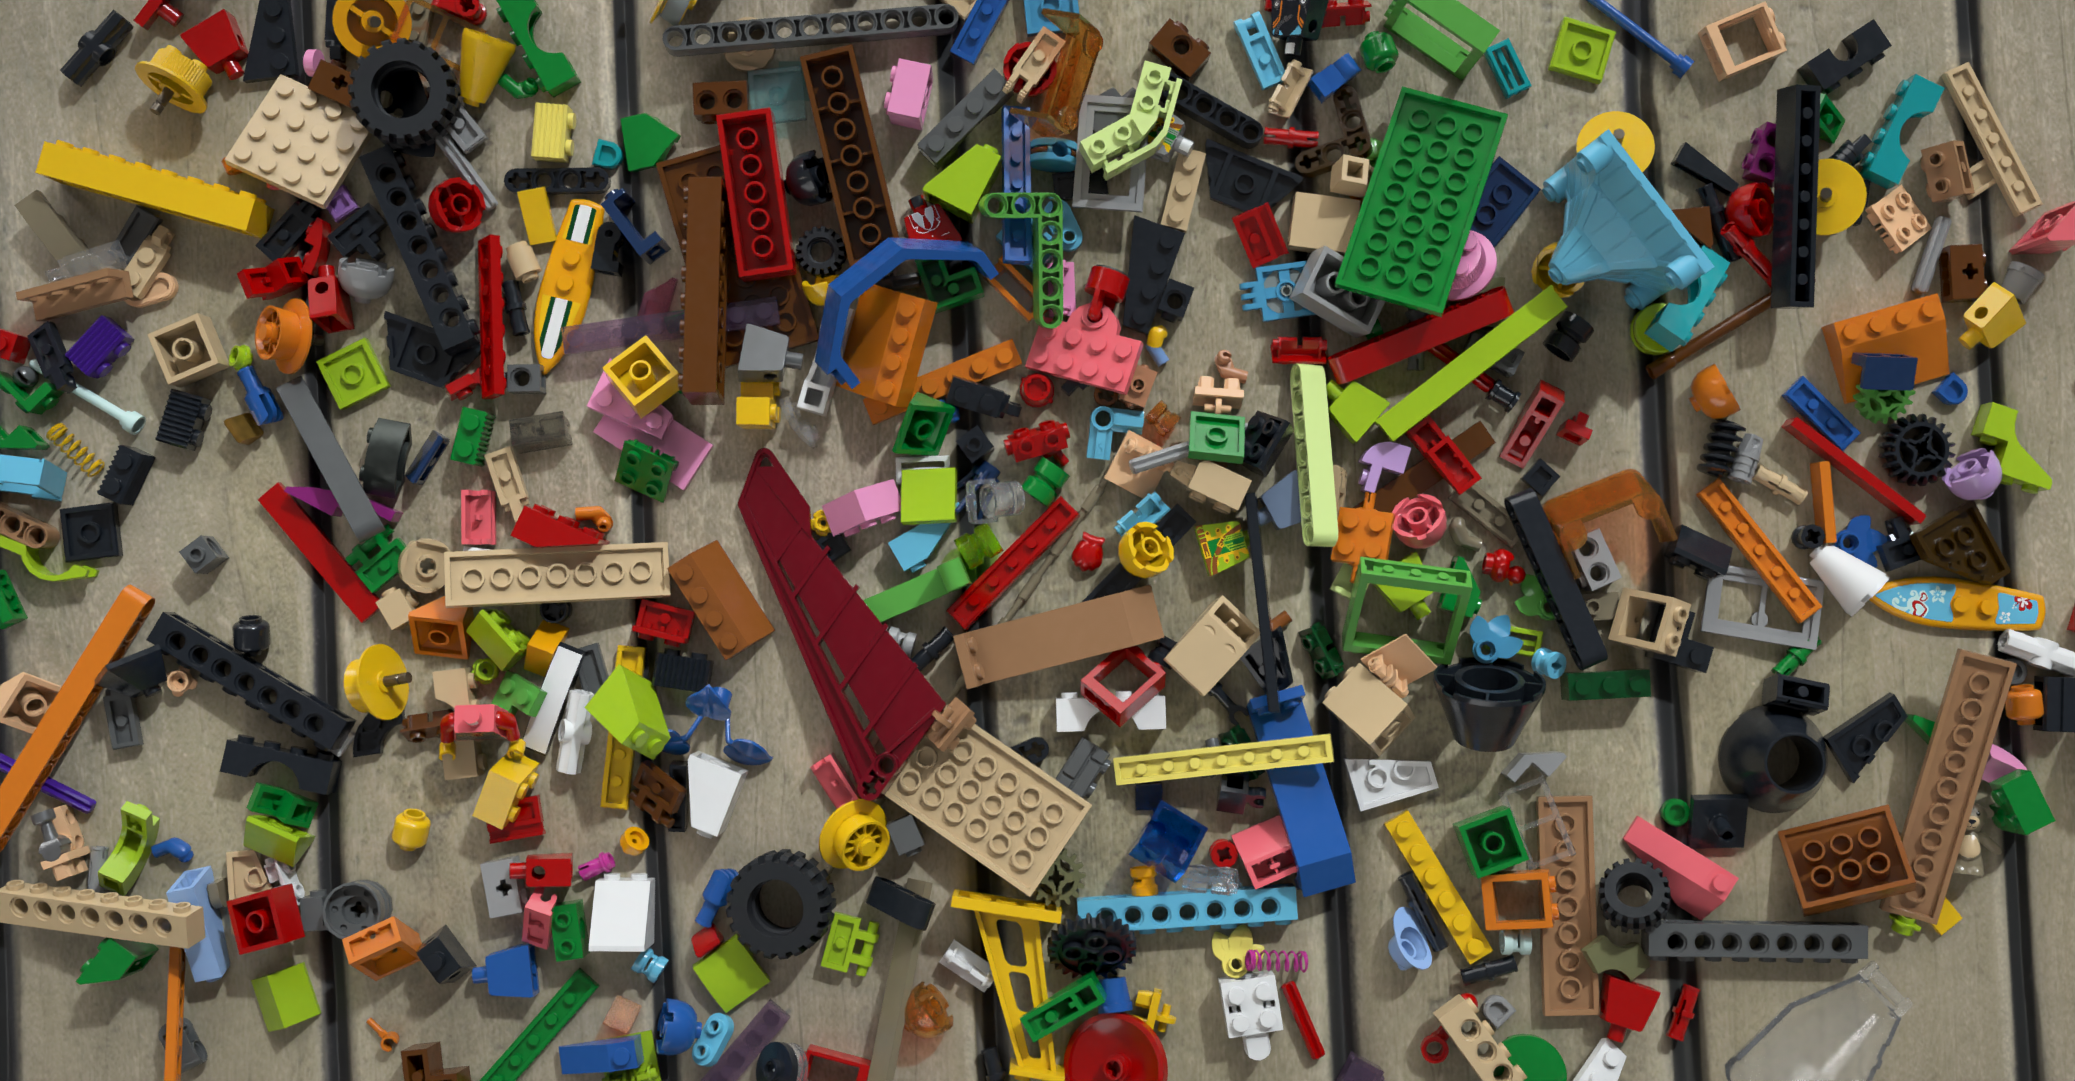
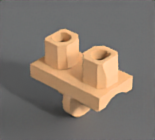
M1200 376L1198 385L1195 386L1192 405L1204 406V412L1231 414V408L1241 409L1244 390L1240 389L1239 379L1236 378L1225 379L1223 389L1214 388V378Z

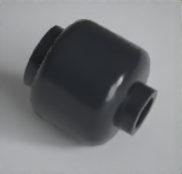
M242 616L232 627L233 646L237 651L244 652V656H259L261 651L267 649L271 644L270 625L266 620L262 619V616Z

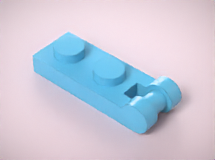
M1257 11L1250 14L1248 19L1234 21L1235 31L1242 42L1262 91L1282 83L1281 78L1285 69L1260 12ZM1255 27L1258 33L1250 36L1247 30Z

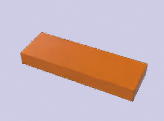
M1830 462L1810 463L1815 525L1820 526L1825 533L1823 543H1834L1837 541Z

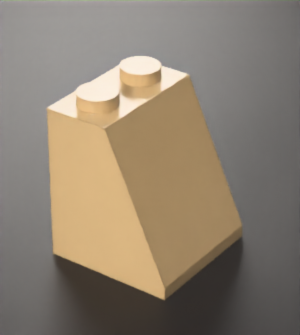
M1358 663L1356 667L1352 666L1343 675L1344 680L1337 687L1333 686L1328 690L1322 703L1353 734L1380 757L1416 717L1406 702L1362 664Z

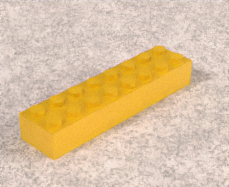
M56 140V144L44 141L35 173L63 185L262 239L269 231L275 210L266 205V200L246 191L240 190V192L230 190L231 188L216 183L210 185L204 183L205 181L191 176L185 178L178 176V173L166 169L159 171L141 162L135 161L134 164L115 155L109 154V156H105L96 150L86 147L80 149L74 147L73 144L61 140Z

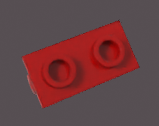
M1329 0L1322 28L1340 26V16H1345V26L1365 25V22H1370V11H1365V7H1372V5L1364 0H1348V2L1337 3V0Z
M1278 336L1277 339H1272V345H1270L1272 363L1284 365L1296 363L1327 364L1325 354L1327 340H1322V337H1303L1302 345H1297V337Z

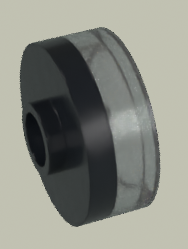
M771 1042L763 1048L756 1065L757 1081L807 1080L808 1061L804 1050L798 1044Z

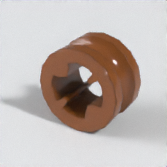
M1096 387L1094 399L1098 405L1109 407L1116 402L1118 393L1113 392L1114 395L1110 396L1112 400L1107 402L1105 398L1100 400L1098 394L1102 393L1100 391L1101 388Z

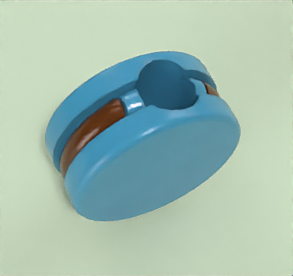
M1056 137L1036 138L1030 142V162L1032 168L1053 173L1075 170L1077 159L1076 142Z

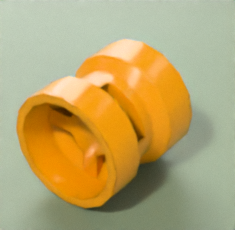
M1143 865L1130 867V876L1134 882L1131 886L1132 896H1153L1159 894L1158 885L1155 883L1157 866Z

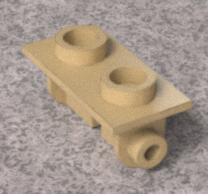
M1295 59L1286 65L1287 68L1281 78L1283 81L1282 85L1278 84L1274 94L1268 100V113L1290 119L1314 72L1311 69L1301 67L1302 63Z

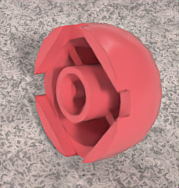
M1417 494L1418 498L1410 500L1407 497L1395 506L1392 511L1395 515L1393 530L1399 541L1406 546L1424 549L1435 545L1441 540L1447 528V517L1440 500L1431 495Z

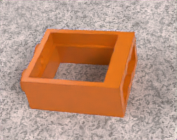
M1550 869L1498 871L1481 878L1486 930L1553 928L1555 920H1559L1558 903H1553L1552 893L1557 892L1555 876H1550ZM1542 881L1545 919L1499 921L1495 882Z
M395 916L342 939L349 965L375 981L421 961L416 953L422 944L419 933ZM375 933V938L371 939V935Z

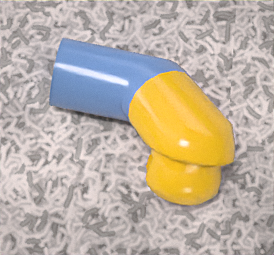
M1162 325L1151 328L1146 342V350L1158 367L1170 360L1161 348L1164 338L1168 336L1167 329Z

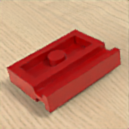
M1268 202L1232 217L1252 268H1256L1289 253Z
M540 795L528 796L519 800L517 806L521 809L516 820L513 823L509 822L503 829L486 823L490 844L546 834L543 825L544 819Z

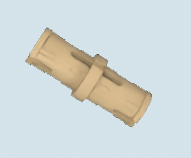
M1762 464L1757 465L1752 480H1756L1770 488L1771 493L1775 495L1780 494L1797 505H1800L1805 500L1808 490L1789 481L1788 476L1784 474L1778 475Z

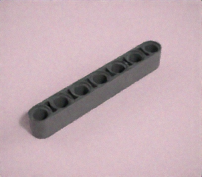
M299 376L276 387L358 541L362 543L385 531L379 516L303 377Z

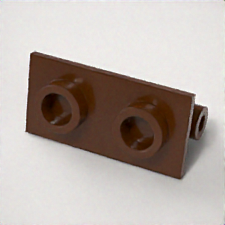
M452 709L432 712L433 721L429 722L428 713L408 715L406 719L402 720L404 729H401L400 733L413 743L424 742L427 738H440L441 719L449 713H454Z

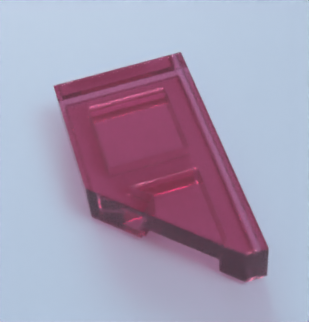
M671 278L664 284L644 293L637 319L665 327V318L668 317L678 279Z

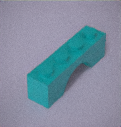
M1917 74L1906 80L1903 79L1895 90L1897 97L1894 103L1888 106L1883 115V118L1886 120L1882 128L1880 127L1872 138L1874 145L1871 151L1865 154L1860 163V166L1863 167L1860 172L1862 178L1871 180L1872 183L1887 190L1899 184L1910 162L1900 145L1901 128L1907 119L1924 118L1933 113L1945 89L1944 87Z
M1706 245L1700 248L1715 267L1687 286V304H1666L1655 314L1644 333L1670 352L1679 345L1685 346L1693 336L1691 332L1692 327H1696L1705 315L1702 310L1712 303L1716 297V293H1714L1715 288H1719L1728 276L1725 272L1730 262Z

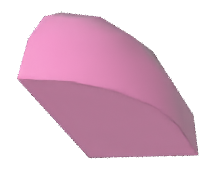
M1992 744L1982 780L1990 783L2017 769L2027 770V768L2011 753Z

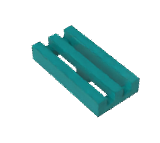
M1509 38L1488 47L1484 56L1505 99L1532 87ZM1502 47L1505 48L1508 57L1522 83V85L1518 86L1517 81L1512 73V70L1502 53ZM1492 52H1495V54H1496V56H1497V58H1498V60H1499V62H1500V64H1501V66H1502V69H1503V71H1504V73H1505V75H1506V77H1507V79H1508V81H1509V83H1510V85H1511V87H1512V90H1510V88H1509V86H1508V84H1507V82H1506V79H1505V77H1504V75H1503V73H1502V71H1501V69H1500V67H1499V65H1498V63H1497V61H1496V59H1495V57H1494V55H1493Z

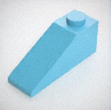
M952 523L920 524L888 542L903 570L906 572L910 569L914 573L925 567L924 561L930 558Z

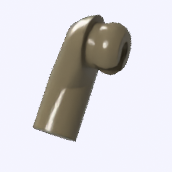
M1454 517L1449 524V533L1453 542L1457 546L1479 552L1482 539L1469 535L1465 526V520L1461 517Z

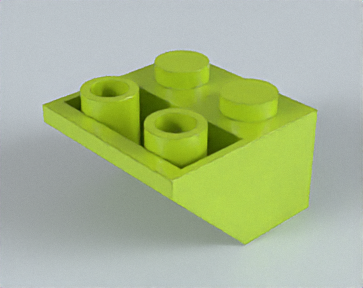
M482 609L469 625L466 632L501 671L510 670L526 655L527 644L530 639L522 630H515L510 624L512 619L504 610Z

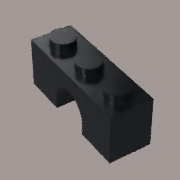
M1874 19L1841 40L1848 51L1847 61L1837 59L1828 48L1797 69L1806 84L1821 86V92L1824 91L1827 95L1841 86L1839 80L1846 76L1850 80L1863 71L1861 66L1866 62H1869L1872 66L1884 58L1885 54L1883 51L1892 45Z

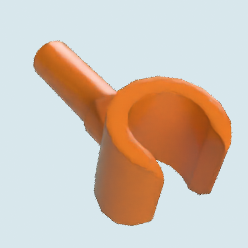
M372 1018L367 1020L366 1023L382 1038L381 1048L384 1051L390 1052L392 1046L387 1043L386 1039H392L398 1044L399 1035L393 1031L387 1032Z

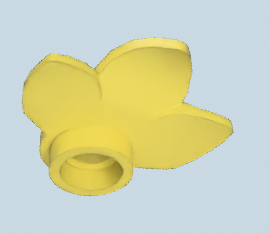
M1245 924L1235 928L1229 937L1220 932H1214L1212 936L1213 954L1222 961V970L1230 978H1240L1247 973L1245 956L1249 949L1257 950L1259 953L1264 950V946L1253 944L1252 933ZM1255 952V954H1256V965H1257V962H1258V954ZM1233 959H1236L1240 962L1239 969H1234L1232 967L1231 963Z

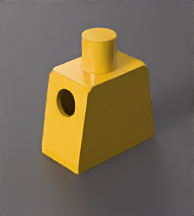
M1993 282L1964 313L1963 319L1968 330L1958 340L1968 350H1971L1978 342H1981L1988 348H1994L2022 328L2026 321L2015 295Z

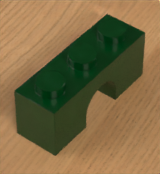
M1650 669L1564 672L1560 676L1561 700L1577 701L1651 697Z

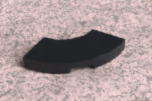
M405 710L391 720H380L368 713L357 728L353 742V758L383 753L384 741L388 733L395 726L402 724L403 719H406Z

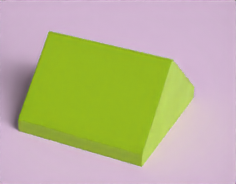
M251 815L246 820L243 846L294 867L316 836L289 824H284L282 821L268 815Z
M305 962L251 980L268 1032L287 1028L321 1014Z

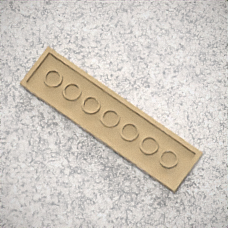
M668 542L444 552L446 608L670 597V575L667 570L669 567Z

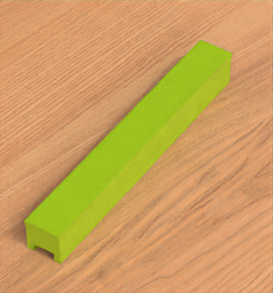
M1551 284L1376 419L1374 423L1380 427L1391 442L1396 441L1562 313L1568 306L1555 292Z

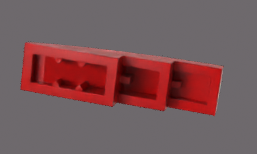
M1430 415L1405 433L1426 460L1459 495L1482 479L1448 435L1445 436Z

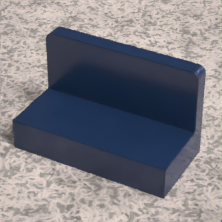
M1852 354L1851 363L1862 366L1860 388L1908 391L1914 388L1918 358L1905 354Z

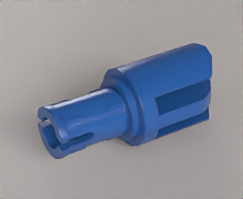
M254 366L240 369L237 375L247 392L244 400L256 424L261 426L283 420V413L271 389L262 385Z
M728 868L713 871L702 893L705 901L698 916L695 918V921L701 926L711 927L719 908L728 904L726 897L727 893L732 890L730 884L733 878L739 875L736 870Z

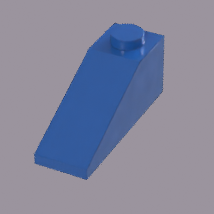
M640 1034L558 1047L562 1074L614 1072L638 1068L644 1062Z

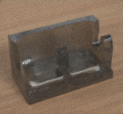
M563 411L509 420L511 444L519 454L573 445L572 437L568 433L567 428L570 426V423Z

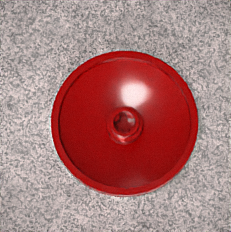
M1103 1013L1089 1018L1075 1030L1066 1047L1064 1055L1065 1081H1167L1168 1078L1166 1053L1160 1039L1144 1021L1127 1013Z

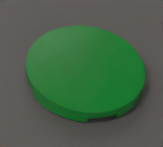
M1516 1034L1502 1041L1511 1054L1508 1058L1513 1067L1518 1064L1527 1076V1079L1524 1081H1567V1071L1563 1058L1556 1048L1545 1039L1532 1034ZM1504 1066L1496 1067L1493 1076L1498 1077L1502 1075Z

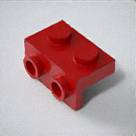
M642 599L636 625L632 626L631 631L639 632L638 638L654 641V637L665 639L664 644L680 647L681 643H689L696 613L691 610Z

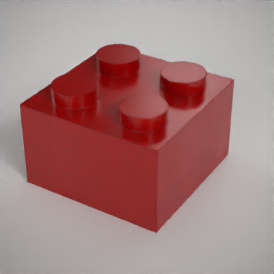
M292 883L226 901L239 955L305 937Z

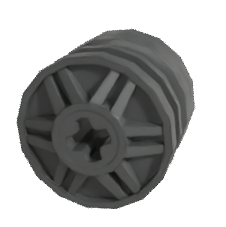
M366 879L344 883L333 889L325 899L322 909L323 921L333 935L344 939L390 918L393 911L392 898L387 889L375 881ZM357 905L366 907V912L362 913V911L357 910Z

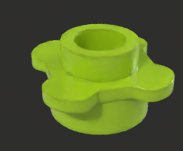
M1895 914L1889 915V918L1893 920L1891 929L1905 936H1913L1914 931H1921V927L1916 924V919Z

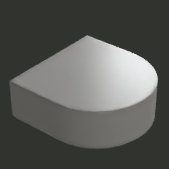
M1490 995L1482 1004L1483 1015L1496 1029L1517 1011L1500 995Z

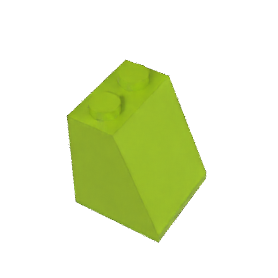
M976 144L925 184L923 188L925 200L932 204L939 203L945 211L973 224L980 212L979 201L984 195L989 194L1002 169V159L998 155L999 151L988 144H984L983 147Z
M618 664L584 707L622 745L653 760L664 749V746L671 738L652 682Z

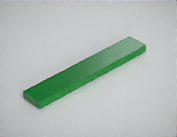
M581 968L577 969L480 1081H516L600 985Z

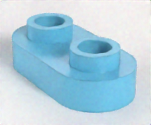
M1062 200L1063 251L1072 252L1080 247L1083 235L1070 206ZM1052 201L1046 205L1044 210L1046 213L1051 212L1053 208ZM1071 232L1074 234V239L1067 241L1064 235Z
M715 1013L708 1018L701 1031L700 1038L696 1040L692 1049V1058L696 1064L711 1067L718 1062L734 1031V1022L730 1016Z

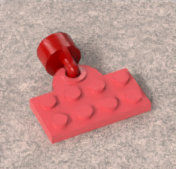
M1106 265L1091 267L1084 290L1093 296V300L1091 303L1079 306L1071 313L1067 322L1062 321L1056 328L1050 329L1038 326L1025 367L1029 370L1127 395L1144 346L1142 341L1119 336L1121 331L1120 323L1113 313L1115 304L1123 302L1130 281L1128 275L1121 270ZM1043 316V320L1046 323H1050L1053 320Z

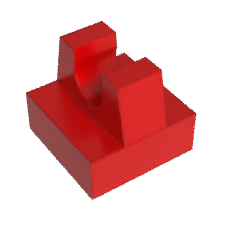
M1579 411L1577 416L1574 415L1571 420L1567 419L1559 426L1556 435L1578 446L1583 445L1590 439L1593 431L1586 427L1589 415Z

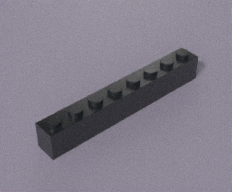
M1796 84L1777 89L1771 309L1814 308L1821 86Z

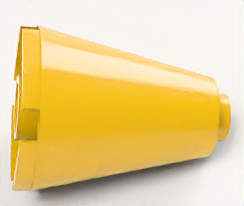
M463 29L459 87L460 96L464 97V103L479 107L480 103L485 104L515 53V44L473 29Z

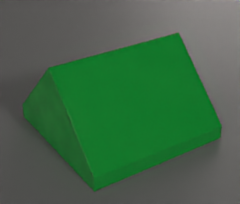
M917 392L909 402L892 451L898 454L938 456L956 408Z

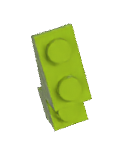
M1994 402L1981 404L1971 435L1980 438L1979 442L1995 446L1994 453L2002 467V480L2000 483L2004 485H2012L2013 483L2022 486V491L2031 494L2050 490L2052 486L2051 477L2017 440L2015 422L2018 410Z

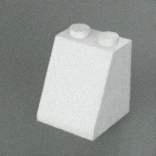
M701 751L690 754L688 758L691 827L698 829L697 834L712 839L713 835L717 837L726 830L749 770Z
M604 873V877L595 881L589 951H646L654 944L655 878H647V873H632L631 878L620 877V873Z

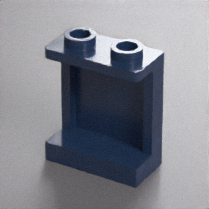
M623 188L620 190L614 189L604 197L605 201L601 203L602 207L639 256L649 265L671 250L670 246L656 231L643 239L624 214V211L632 206L635 200Z

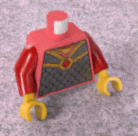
M494 704L456 705L454 713H449L441 719L439 759L442 761L444 754H451L452 760H455L456 743L454 740L507 739L510 741L507 751L509 758H513L514 751L520 753L521 758H523L526 742L520 739L521 735L516 718L509 711Z

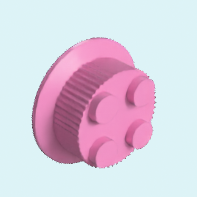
M1470 231L1448 297L1449 301L1464 300L1477 295L1485 289L1495 274L1497 267L1495 249L1491 242L1480 233Z

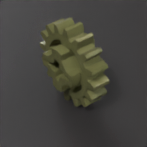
M1067 848L1062 850L1041 881V884H1047L1052 889L1053 894L1046 892L1039 884L1036 889L1038 891L1036 900L1044 897L1046 898V906L1052 900L1055 901L1056 907H1060V900H1065L1069 905L1071 904V895L1076 898L1079 897L1076 889L1084 888V883L1080 882L1079 879L1085 878L1086 873L1079 872V869L1083 867V863L1074 862L1077 857L1075 853L1069 857L1067 856ZM1060 859L1069 863L1073 870H1066L1060 864ZM1054 865H1057L1059 875H1064V877L1059 879L1058 888H1056L1053 878H1049V876L1053 875V871H1055ZM1074 881L1071 888L1062 893V888L1067 883Z

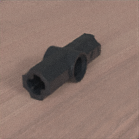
M113 9L96 30L88 31L80 38L78 42L79 49L60 71L75 84L82 87L99 66H106L114 59L117 53L116 47L134 26Z

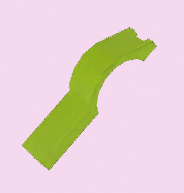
M0 533V547L21 555L22 562L28 571L39 579L66 582L97 577L100 570L87 565L82 567L73 565L67 572L60 575L54 574L42 564L39 557V548L29 547Z

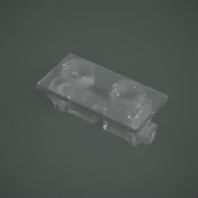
M1184 864L1187 878L1183 879L1182 888L1187 889V892L1206 893L1208 885H1212L1211 894L1231 896L1232 893L1237 894L1238 887L1241 888L1242 886L1237 869L1210 867L1200 864Z

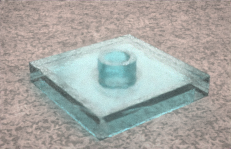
M801 65L747 71L751 110L770 107L774 113L776 124L807 120Z

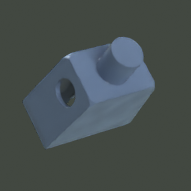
M1294 470L1258 497L1263 505V508L1259 509L1261 527L1272 522L1274 528L1279 530L1301 522L1297 470Z

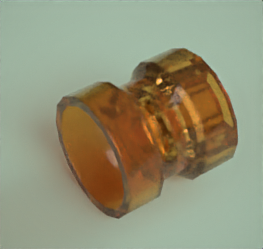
M1163 400L1144 418L1149 425H1154L1157 428V433L1162 437L1181 419L1178 414L1171 413L1168 410V405ZM1164 414L1165 416L1160 421H1158V419Z

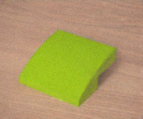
M735 934L692 965L704 986L725 1013L770 982L769 975L754 959L753 952L749 951L750 949L746 944L742 945L737 940L740 938L738 934Z

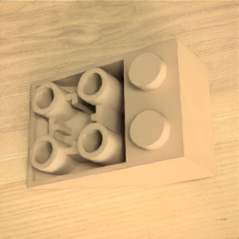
M1221 595L1206 607L1163 660L1204 697L1259 637L1260 631L1230 601Z

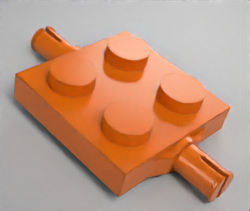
M1365 492L1363 507L1356 509L1340 507L1337 520L1338 541L1332 549L1331 560L1333 562L1346 563L1353 567L1351 583L1355 581L1360 557L1388 560L1395 515L1394 513L1380 512L1374 509L1377 494L1373 492L1371 494L1370 492Z

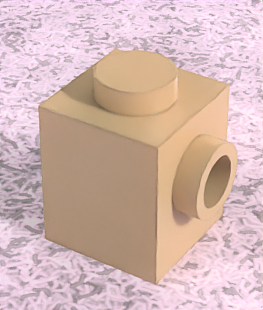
M396 587L381 594L383 598L375 603L391 630H401L408 626L409 612L418 608L419 601L416 595L411 590L408 591L405 588L397 589Z

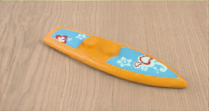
M1923 576L1893 580L1885 583L1869 599L1877 607L1906 621L1945 629L2038 631L2042 628L2046 614L2044 597L2041 595L1948 577Z

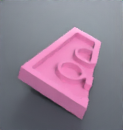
M604 371L587 404L589 409L663 441L674 417L660 404L641 419L609 382Z

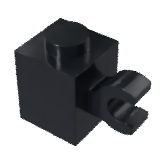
M1249 773L1221 774L1217 791L1216 811L1243 815L1246 802L1254 808L1264 807L1266 788L1249 787Z

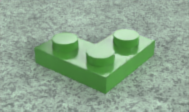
M507 670L491 704L509 711L514 716L519 709L529 716L536 717L547 692L517 673Z

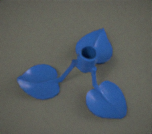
M710 684L688 696L685 704L698 717L689 731L683 736H680L674 730L668 729L671 738L662 750L672 755L688 753L690 745L686 741L689 740L702 719L709 717L714 720L725 721V740L728 745L724 747L723 752L733 761L744 765H762L773 759L763 747L754 741L747 739H735L733 741L731 739L730 717L732 711L729 709L732 693L723 687L712 688Z

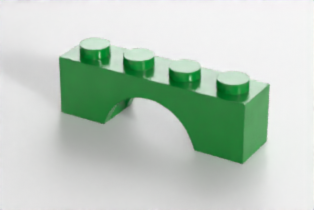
M496 0L500 6L496 8L500 18L504 23L509 22L513 30L509 34L517 46L522 45L526 53L522 57L530 70L535 68L539 75L535 80L543 93L548 91L554 98L581 83L571 62L563 52L549 53L537 47L534 40V28L537 20L542 15V11L536 0Z

